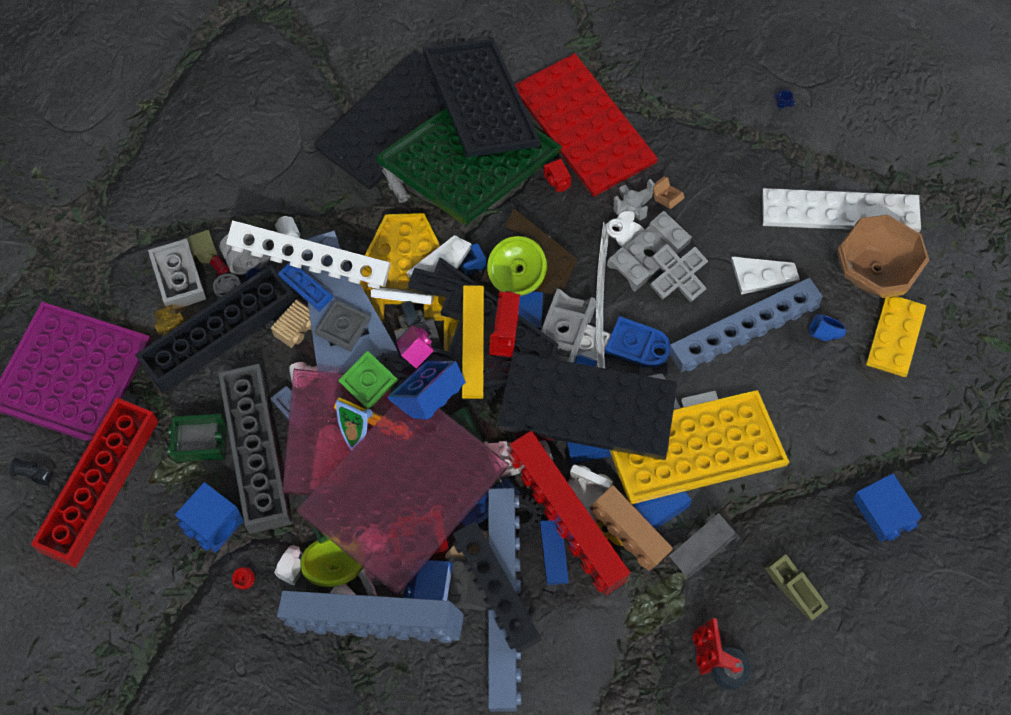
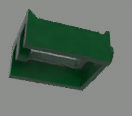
M222 414L172 417V424L168 428L171 442L167 446V453L175 463L216 459L225 461L227 422Z

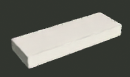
M386 287L373 288L371 290V297L423 304H431L434 301V295L424 292Z

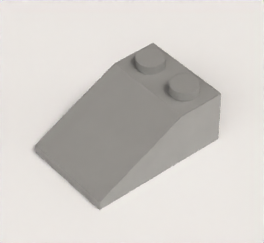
M187 238L148 250L163 302L168 312L207 300Z

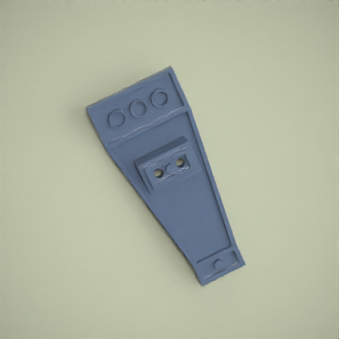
M335 230L304 239L340 249ZM311 250L305 252L304 259L306 261L312 260L313 252ZM326 256L323 260L326 267L330 266L333 262L331 256ZM347 261L343 264L345 272L351 270ZM302 265L303 270L334 297L320 312L308 302L317 373L330 413L337 411L334 405L338 398L345 399L356 405L361 404L338 380L367 350L378 361L381 358L382 352L399 357V354L360 284L349 282V277L341 275L340 279L328 276L329 272L321 270V274L309 271V266ZM335 299L371 316L369 324L351 352L315 335V330ZM391 388L384 394V396L390 394L389 392Z

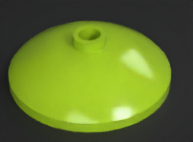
M521 236L510 237L501 241L492 250L487 265L488 275L492 284L499 291H511L515 294H520V296L527 295L537 289L545 278L547 271L546 256L542 248L533 240ZM522 265L523 270L518 272L517 267Z
M334 535L321 538L307 547L302 554L300 560L302 574L309 582L318 586L334 587L343 585L353 580L360 573L366 562L365 551L357 540L348 536Z

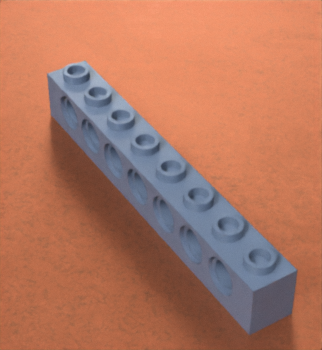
M808 278L670 344V356L681 373L686 370L691 371L698 364L704 361L705 363L710 362L721 353L726 354L739 344L741 346L747 344L751 338L761 337L772 328H780L786 321L796 320L807 311H815L819 308L823 296L813 281ZM761 316H764V317L768 318V320H764V319H762V318H760V317H761ZM743 325H749L751 328H745ZM725 333H731L733 337H729ZM712 341L716 343V345H710L708 344V342ZM690 350H696L698 354H693Z

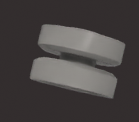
M229 234L220 242V250L226 259L231 273L235 275H246L258 271L270 259V256L264 254L263 258L252 256L251 251L245 249L243 253L231 250L232 246L226 244ZM249 235L246 239L248 246L252 245L255 241L253 235Z

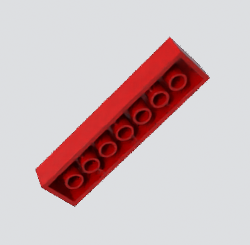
M116 397L31 543L39 553L71 567H77L159 422L153 412Z
M530 431L510 444V458L508 459L511 466L515 470L518 468L522 474L520 478L526 487L530 486L533 490V498L538 504L542 503L546 509L544 513L548 520L556 523L558 526L556 528L557 533L562 539L566 538L570 544L568 548L574 557L578 556L582 563L580 565L587 575L590 574L595 580L593 585L599 593L603 592L607 596L625 584L629 578L630 571L533 432Z

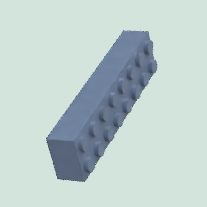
M282 591L277 617L284 621L286 626L292 627L293 631L298 633H306L307 630H312L314 633L323 635L327 632H334V634L340 636L354 633L358 637H367L370 634L381 639H388V636H396L400 640H409V637H414L424 642H429L430 639H438L442 643H451L452 640L460 641L464 616L450 601Z

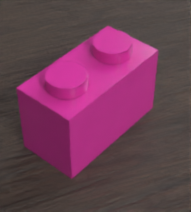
M412 325L396 343L401 356L417 368L434 350L431 346L432 341L428 337L429 334L422 327L418 329Z

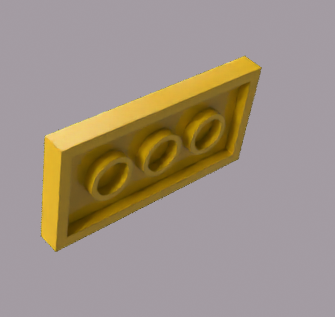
M897 296L885 297L866 362L867 366L902 377L907 376L926 305Z

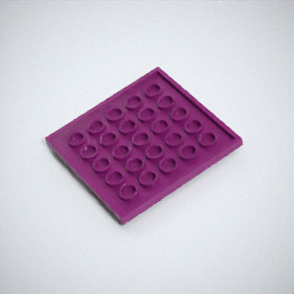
M41 302L0 378V413L91 442L116 397L119 399L123 398L140 364L135 354L149 346L152 339L148 335Z

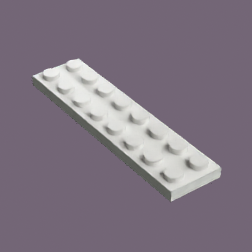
M765 188L762 191L763 226L851 230L861 218L889 215L918 233L921 230L919 195Z

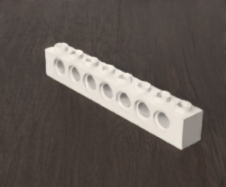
M233 220L226 242L227 245L232 246L231 250L243 253L245 249L251 251L252 256L263 258V254L271 256V261L282 263L283 260L290 261V266L301 268L302 265L309 266V271L320 274L321 270L329 272L328 276L340 279L341 275L349 277V282L360 284V281L368 282V287L379 289L380 286H386L391 263ZM249 235H253L255 241L252 245L248 246L246 239ZM272 240L274 248L267 251L265 245L267 241ZM292 245L294 248L293 254L286 256L285 248ZM311 250L313 258L310 261H306L304 254ZM326 256H331L333 262L330 266L326 267L323 260ZM346 261H351L352 269L345 272L343 264ZM366 266H370L372 269L369 277H364L362 274V270Z

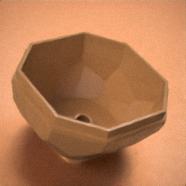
M889 215L859 219L837 250L839 266L843 276L863 291L881 298L904 295L929 262L922 235Z

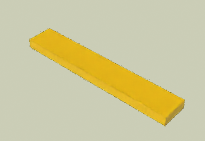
M463 286L462 375L466 382L462 385L463 399H483L484 286Z

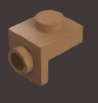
M665 176L654 183L653 195L655 201L670 209L685 198L682 191L670 186L669 180Z

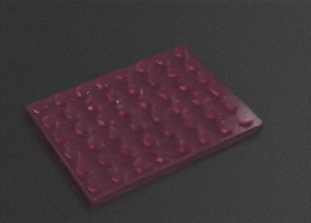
M394 404L297 509V513L390 590L399 595L506 471L509 463L440 409H437L431 418L423 420L411 418Z

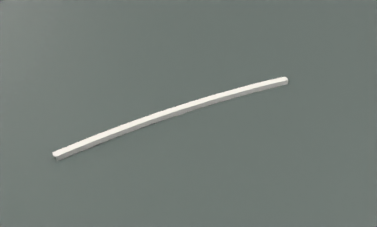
M604 222L599 252L596 295V342L599 368H605L603 300L609 235L606 231L607 223L605 224Z

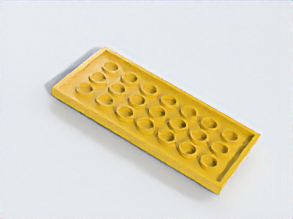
M758 390L675 409L673 411L666 460L609 450L631 505L784 467L789 463Z

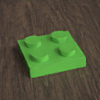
M367 350L338 381L367 409H371L398 379Z

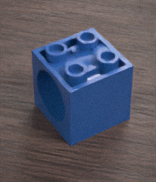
M205 482L175 514L179 520L177 524L183 529L182 532L191 539L194 537L206 551L211 549L215 553L244 522L237 507Z

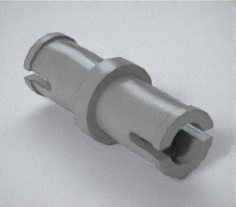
M383 168L382 172L389 182L388 186L394 191L400 203L407 201L410 195L403 185L404 182L386 168Z

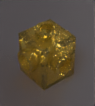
M173 305L153 312L157 321L154 323L158 334L162 333L163 336L184 323L181 313H176Z

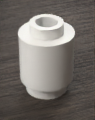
M283 216L277 220L275 227L278 233L300 238V232L292 217Z

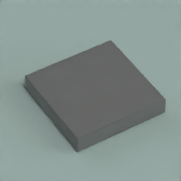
M335 299L315 330V335L351 352L369 324L371 316Z

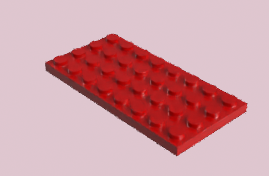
M575 53L515 84L524 106L546 135L562 146L561 155L593 197L657 163L658 158Z

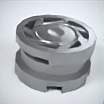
M223 274L215 279L213 290L217 299H220L240 286L241 283L237 276Z

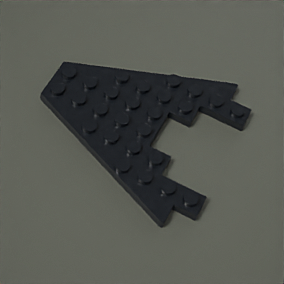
M439 257L434 273L414 268L408 288L445 298L441 316L459 320L448 351L432 347L434 351L417 368L404 358L382 352L379 362L398 379L391 387L390 394L426 361H456L462 373L463 286L479 285L443 258ZM485 289L483 389L506 387L512 357L489 355L490 335L494 333L498 299ZM518 314L513 352L555 359L559 344Z

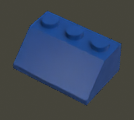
M426 361L388 396V399L411 418L427 420L434 415L437 409L445 405L447 400L453 394H456L460 390L459 388L466 382L456 361Z
M419 560L411 564L407 570L408 582L403 592V598L447 601L453 563Z

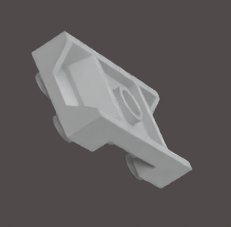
M663 211L650 222L649 227L625 248L622 247L611 256L607 266L617 269L625 276L632 290L636 292L661 269L653 261L652 256L649 257L644 254V250L650 249L656 254L668 244L678 254L690 243L692 237Z
M560 289L556 290L541 329L543 333L559 344L555 356L556 360L576 362L577 351L587 324L591 322L596 308L595 298L591 297L583 301L569 297ZM562 326H567L569 328V330L565 333H560L558 331V329Z

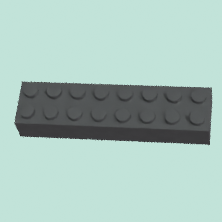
M259 364L220 372L218 374L245 527L249 534L290 525V513L261 367Z

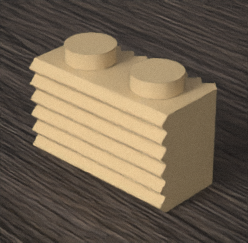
M298 299L290 305L287 311L282 314V317L271 327L273 335L290 348L295 344H300L304 339V334L308 329L311 330L308 306Z

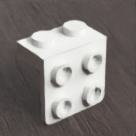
M574 464L570 471L568 484L596 523L598 519L593 515L589 507L613 485V481L604 474L597 475L591 472L586 466Z

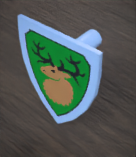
M337 400L336 410L339 427L350 450L354 451L364 441L367 432V418L372 417L373 412L371 409L361 411Z

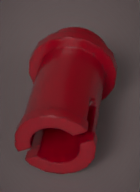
M216 255L210 260V264L218 272V277L223 274H233L221 256Z

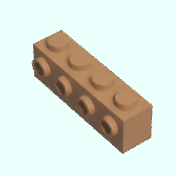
M613 485L589 507L593 515L607 526L608 531L622 542L623 547L637 558L638 563L648 571L654 568L673 549Z

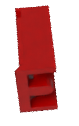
M511 291L499 292L494 333L490 335L489 355L512 357L519 314L520 294H515Z

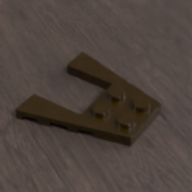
M513 209L506 228L541 243L540 247L546 256L547 271L545 278L534 291L555 295L557 289L564 291L578 259ZM486 268L481 282L492 284Z

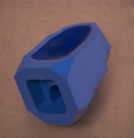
M816 314L810 323L809 333L814 338L829 341L844 337L846 328L834 318L824 314Z

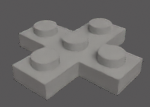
M666 244L652 256L653 261L664 273L655 279L650 286L662 300L678 288L691 303L707 289L694 275L708 262L696 247L680 259L672 248Z

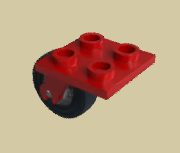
M711 619L693 631V643L696 646L697 652L696 664L699 667L700 675L708 672L712 673L714 680L725 689L733 690L744 686L751 676L750 662L746 655L738 649L725 648L722 650L717 619Z

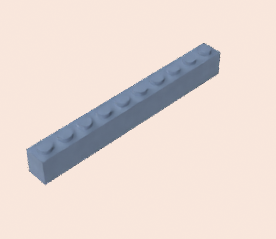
M514 488L489 489V545L516 594L521 593V582L517 580V572H520L521 564L520 558H516V550H520V537H516V529H520V516H516V508H520V495H516ZM493 583L489 587V591L497 592L501 585ZM508 602L500 605V610L503 612H507L511 608V604ZM492 609L489 611V710L491 712L518 711V705H522L521 691H517V682H521L522 678L521 668H517V660H521V652L517 653L515 648L510 649L505 640L508 634L505 629H499L494 620L497 614ZM517 621L513 622L510 629L512 631H519L521 624H517Z

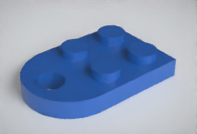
M619 316L605 348V354L641 367L657 368L663 365L670 355V341L663 332ZM662 348L665 354L657 355L654 350Z

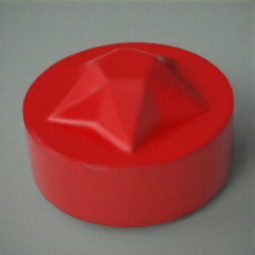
M246 567L237 568L232 575L233 585L238 589H249L255 580L254 572Z

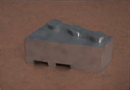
M719 513L716 516L714 514L709 516L704 521L705 525L701 529H694L687 536L689 539L683 544L681 542L678 543L671 550L672 554L669 557L688 578L707 565L710 559L718 552L720 554L726 550L725 546L732 540L737 542L740 539V536Z

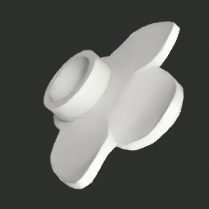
M631 211L620 213L617 219L610 220L606 226L608 235L616 238L617 243L624 248L645 230L642 226L633 222L635 214ZM612 227H617L619 231H614Z

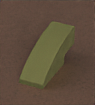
M786 554L779 555L764 567L778 587L809 620L813 621L828 608L805 574L797 570Z

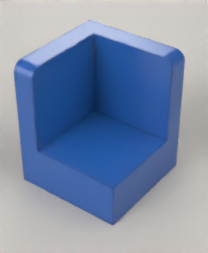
M478 243L470 246L471 254L467 255L460 264V268L466 276L487 268L486 258Z

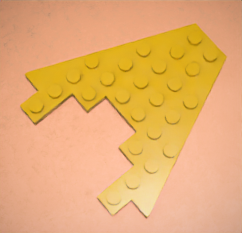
M424 213L385 214L365 256L391 263L386 288L417 291L408 288L410 277L407 276V272L439 248L440 244ZM366 266L362 270L364 277H369L372 273L370 266ZM360 281L361 287L381 322H384L385 304H401L406 302L371 297V290L373 288L367 286L368 282ZM434 295V301L431 304H424L425 321L432 318L434 321H444V350L448 351L459 320L441 316L445 298Z

